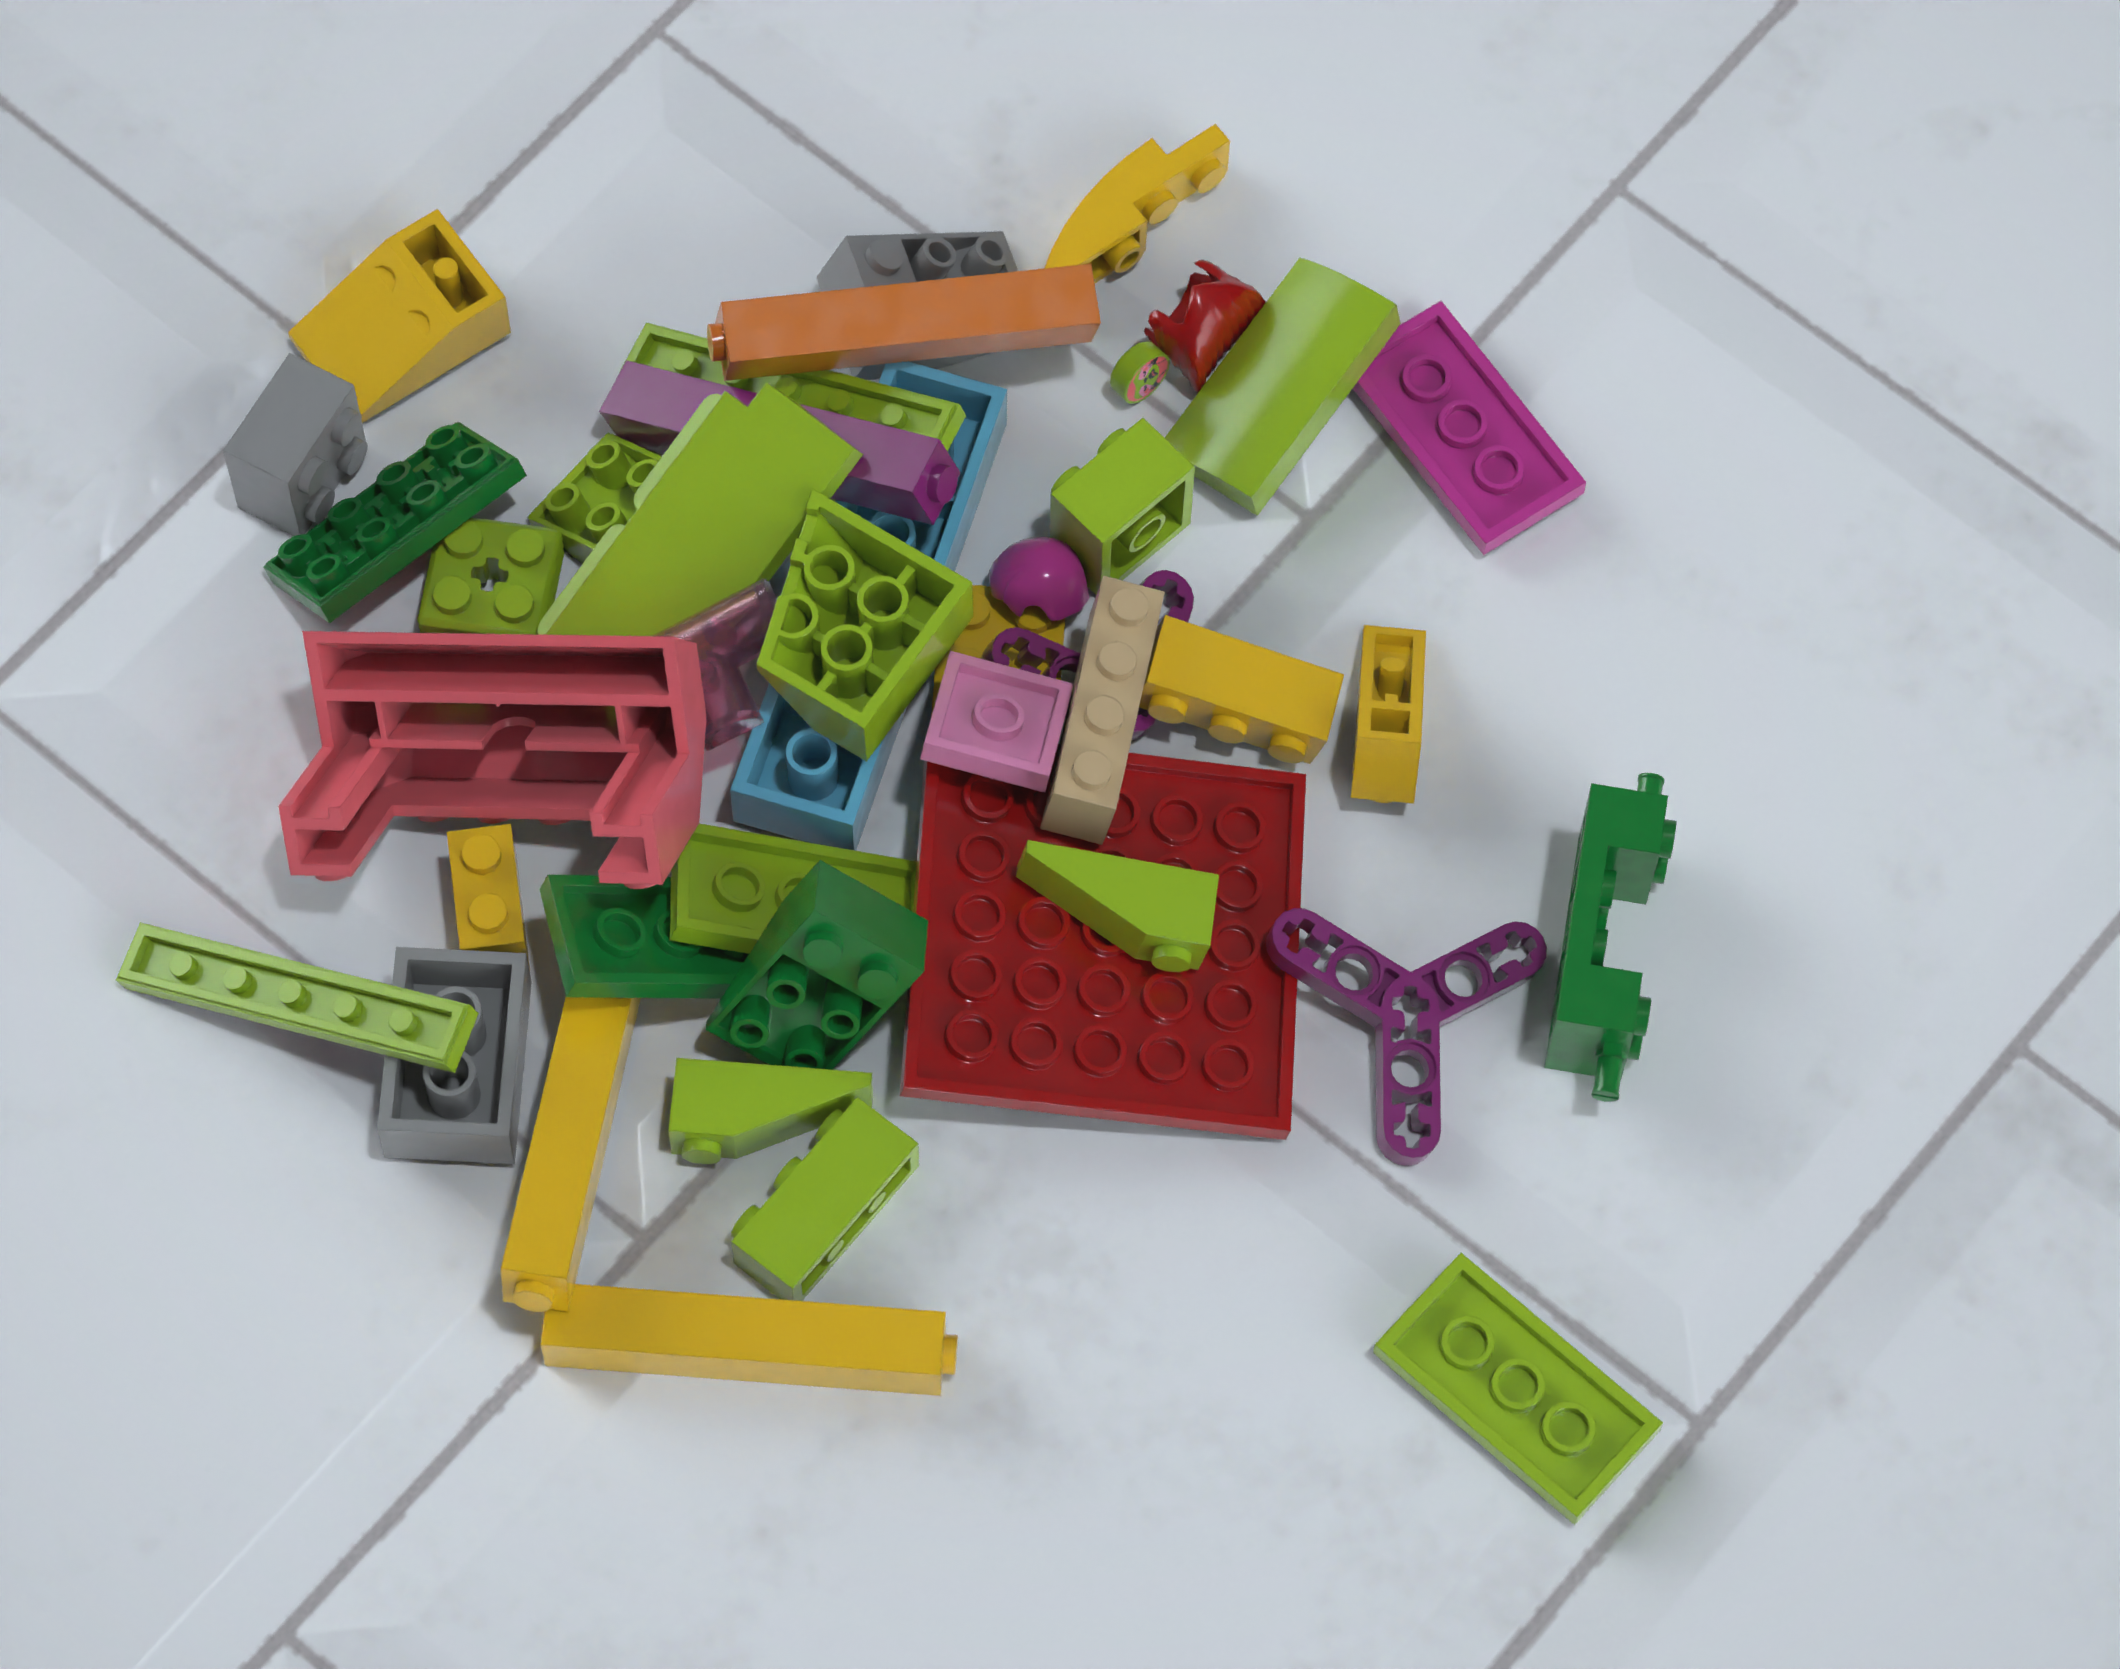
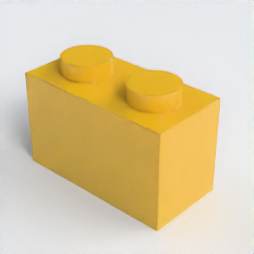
M511 824L448 831L447 839L460 950L526 953L529 965L517 854Z

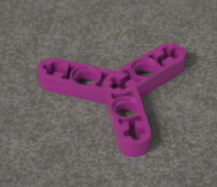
M1293 908L1282 913L1269 929L1266 938V951L1275 965L1375 1027L1376 1137L1378 1147L1383 1155L1394 1164L1402 1166L1416 1165L1425 1160L1434 1150L1440 1139V1027L1525 984L1541 969L1547 957V946L1541 933L1528 923L1517 921L1504 924L1412 972L1315 912L1304 908ZM1297 928H1300L1308 934L1305 944L1309 948L1302 947L1298 953H1294L1287 948L1290 939L1287 934H1292ZM1508 942L1513 948L1523 945L1527 949L1529 954L1522 961L1523 967L1515 959L1499 966L1492 973L1489 962L1497 959L1507 948ZM1329 944L1336 950L1324 963L1322 971H1320L1314 965ZM1345 959H1353L1360 962L1368 972L1369 982L1367 987L1361 990L1345 988L1336 977L1335 968L1337 963ZM1456 965L1470 969L1478 982L1476 993L1468 997L1454 994L1447 987L1445 981L1446 970ZM1403 995L1410 996L1411 1006L1421 1008L1422 1012H1419L1411 1022L1410 1039L1392 1042L1391 1038L1398 1040L1405 1031L1404 1013L1400 1010H1393V1006L1399 1002ZM1423 1038L1424 1042L1415 1039ZM1407 1055L1418 1060L1424 1069L1423 1083L1416 1087H1407L1396 1081L1391 1070L1394 1058ZM1392 1100L1400 1103L1393 1105ZM1423 1100L1425 1105L1418 1103L1411 1111L1412 1130L1423 1133V1137L1412 1148L1406 1147L1405 1137L1394 1135V1130H1397L1405 1120L1406 1103Z

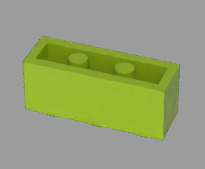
M858 1097L845 1112L836 1109L824 1120L815 1135V1140L818 1143L803 1160L794 1157L782 1168L773 1184V1188L776 1191L761 1208L756 1205L750 1206L741 1215L731 1231V1236L734 1238L731 1241L734 1264L779 1299L803 1301L919 1167V1143Z

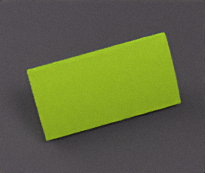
M1300 257L1165 436V439L1195 466L1194 476L1258 516L1401 324L1397 305L1379 293L1337 271Z

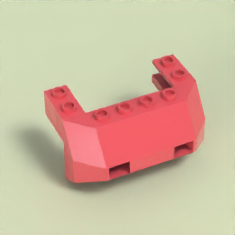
M302 631L322 747L278 806L290 875L315 876L321 881H336L352 877L394 816L417 817L424 822H439L448 818H478L480 822L488 824L501 823L509 819H537L540 823L546 825H559L571 820L591 822L592 835L594 837H619L598 870L599 882L623 884L630 889H645L655 885H663L699 824L706 708L697 643L674 636Z

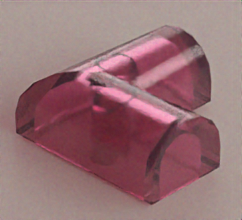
M764 578L653 635L674 636L697 643L706 708L704 749L707 751L764 723L739 669L741 665L759 657L777 601L770 583Z

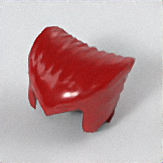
M1199 260L1194 262V264L1205 270L1208 275L1197 272L1191 274L1187 289L1179 305L1170 316L1154 310L1148 318L1151 328L1145 327L1144 333L1150 342L1155 344L1169 357L1173 366L1178 368L1182 375L1189 380L1190 386L1196 393L1204 386L1206 379L1216 368L1217 362L1222 359L1223 354L1231 349V345L1240 338L1266 303L1262 295L1253 286L1241 282L1238 278L1227 274L1219 266L1206 260Z

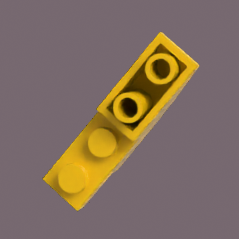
M1214 124L1169 154H1166L1153 138L1131 152L1103 176L1077 206L1053 245L1045 268L1091 264L1094 284L1114 271L1122 273L1129 270L1141 259L1146 251L1148 222L1150 224L1160 223L1172 214L1179 202L1196 191L1205 193L1213 189L1224 178L1228 171L1230 140Z

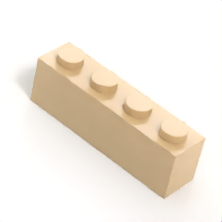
M1103 576L1087 623L1040 829L1103 844L1117 808L1165 594L1164 591Z

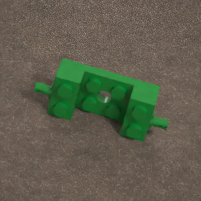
M1655 773L1639 774L1637 790L1591 783L1577 844L1544 1068L1595 1076L1591 1095L1593 1098L1604 1102L1619 1100L1620 1081L1627 1059L1639 1060L1642 1039L1646 1035L1650 1015L1651 998L1640 996L1643 973L1604 967L1603 962L1608 937V930L1605 928L1608 911L1611 909L1613 899L1646 905L1652 883L1664 884L1668 859H1671L1677 821L1665 819L1668 796L1662 795L1665 779Z

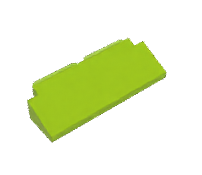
M765 382L748 406L726 391L722 395H709L703 400L636 491L633 499L636 508L635 513L626 525L616 524L606 531L539 622L538 634L674 636L697 643L700 672H702L793 550L796 538L799 539L807 514L806 506L812 488L831 498L863 454L799 403Z

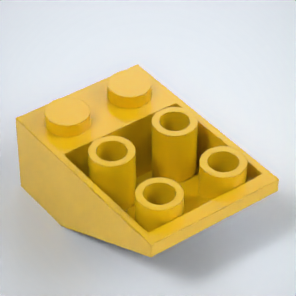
M437 208L382 242L288 332V335L307 362L354 385L361 420L364 423L510 334L511 329L505 295Z

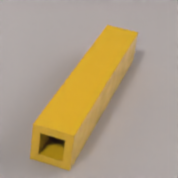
M565 997L501 1265L503 1302L515 1303L518 1307L532 1312H545L549 1309L569 1312L641 998Z
M575 1284L569 1312L554 1309L544 1312L541 1349L545 1366L941 1396L943 1374L955 1375L958 1335L946 1334V1312Z

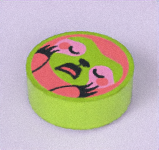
M1152 342L1138 343L1127 350L1114 366L1110 377V386L1127 403H1139L1150 396L1162 383L1168 372L1170 359Z

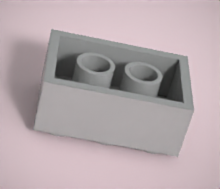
M396 947L393 986L469 1004L479 1014L455 1073L385 1055L377 1126L384 1157L515 1164L532 985L526 953Z

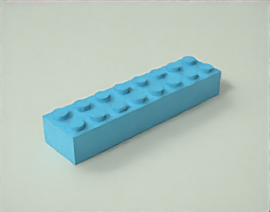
M909 361L885 364L879 383L958 403L965 412L966 417L948 450L949 455L961 472L958 477L956 491L952 499L944 504L934 525L839 500L835 502L955 572L1007 425V389ZM769 683L730 789L733 821L804 842L856 851L906 709L866 762L813 730Z

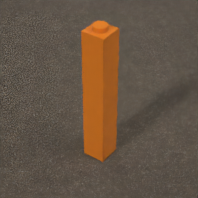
M1083 264L725 301L720 303L715 323L707 325V341L711 361H721L724 381L1087 343L1092 342L1101 321L1092 265Z

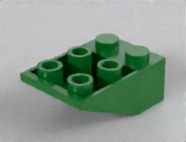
M819 860L782 901L706 1021L705 1030L769 1065L832 1070L924 972L928 920Z

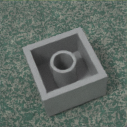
M291 353L288 354L223 449L239 509L292 536L306 534L313 522L319 524L326 518L335 499V489L345 474L352 475L358 470L367 452L368 444L364 435L354 385Z

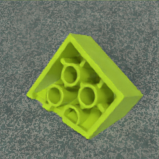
M812 488L806 506L807 514L799 539L796 538L790 557V568L781 596H778L756 664L757 670L813 730L867 762L974 617L972 582Z

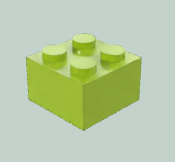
M1141 418L1127 431L1120 428L1111 433L1100 445L1097 456L1081 469L1078 466L1071 467L1057 479L1051 489L1050 538L1066 542L1076 552L1084 570L1087 587L1095 595H1097L1103 576L1123 581L1191 524L1195 466L1149 422Z

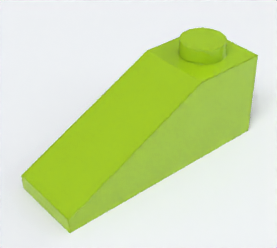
M1027 841L1017 865L1016 877L1135 959L1152 961L1153 966L1169 972H1182L1189 968L1199 969L1211 945L1219 874L1037 841Z
M676 1058L668 1129L671 1154L682 1155L683 1159L692 1163L714 1164L719 1162L721 1158L738 1159L818 1129L834 1110L840 1109L842 1112H845L857 1097L872 1107V1073Z

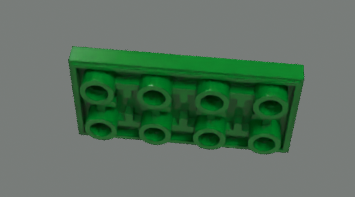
M455 422L453 425L440 427L427 437L425 445L404 461L394 462L382 469L376 478V482L356 497L346 498L336 503L329 510L327 518L306 534H299L286 540L280 546L278 554L265 563L266 565L263 568L273 584L325 621L331 623L525 478L527 474L516 457L462 423Z

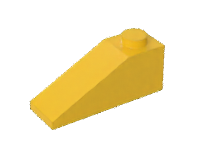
M1364 625L1351 798L1369 799L1378 803H1414L1422 740L1426 630Z

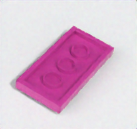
M1442 301L1437 302L1399 325L1352 388L1483 555L1584 494L1586 481Z

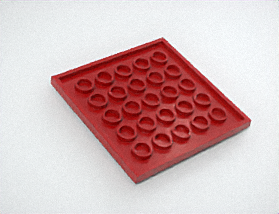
M1059 744L1056 749L1045 793L924 761L913 912L928 920L924 972L907 989L900 1096L1286 1140L1291 1132L1297 979L1271 961L1266 951V938L1269 929L1282 913L1293 908H1301L1306 774L1129 753L1117 808L1104 842L1101 845L1040 829ZM1027 841H1037L1219 874L1211 945L1199 969L1189 968L1182 972H1169L1153 966L1152 961L1135 959L1016 877L1017 865ZM1297 928L1292 934H1287L1290 938L1287 948L1294 953L1299 951L1300 928Z

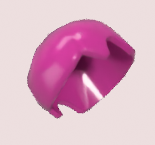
M1034 537L1011 544L993 562L988 573L992 596L1003 600L1018 617L1022 616L1026 607L1038 606L1046 613L1048 619L1052 621L1062 620L1079 612L1089 600L1087 581L1078 555L1066 542L1055 538Z

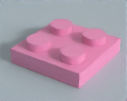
M950 651L920 759L1045 793L1074 684Z

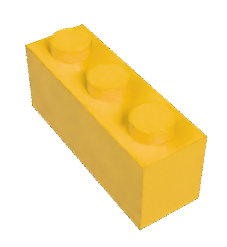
M1165 615L1157 626L1139 707L1148 710V713L1153 718L1162 722L1172 724L1185 722L1206 729L1213 738L1222 742H1245L1266 749L1277 760L1287 763L1305 762L1311 764L1327 743L1344 674Z

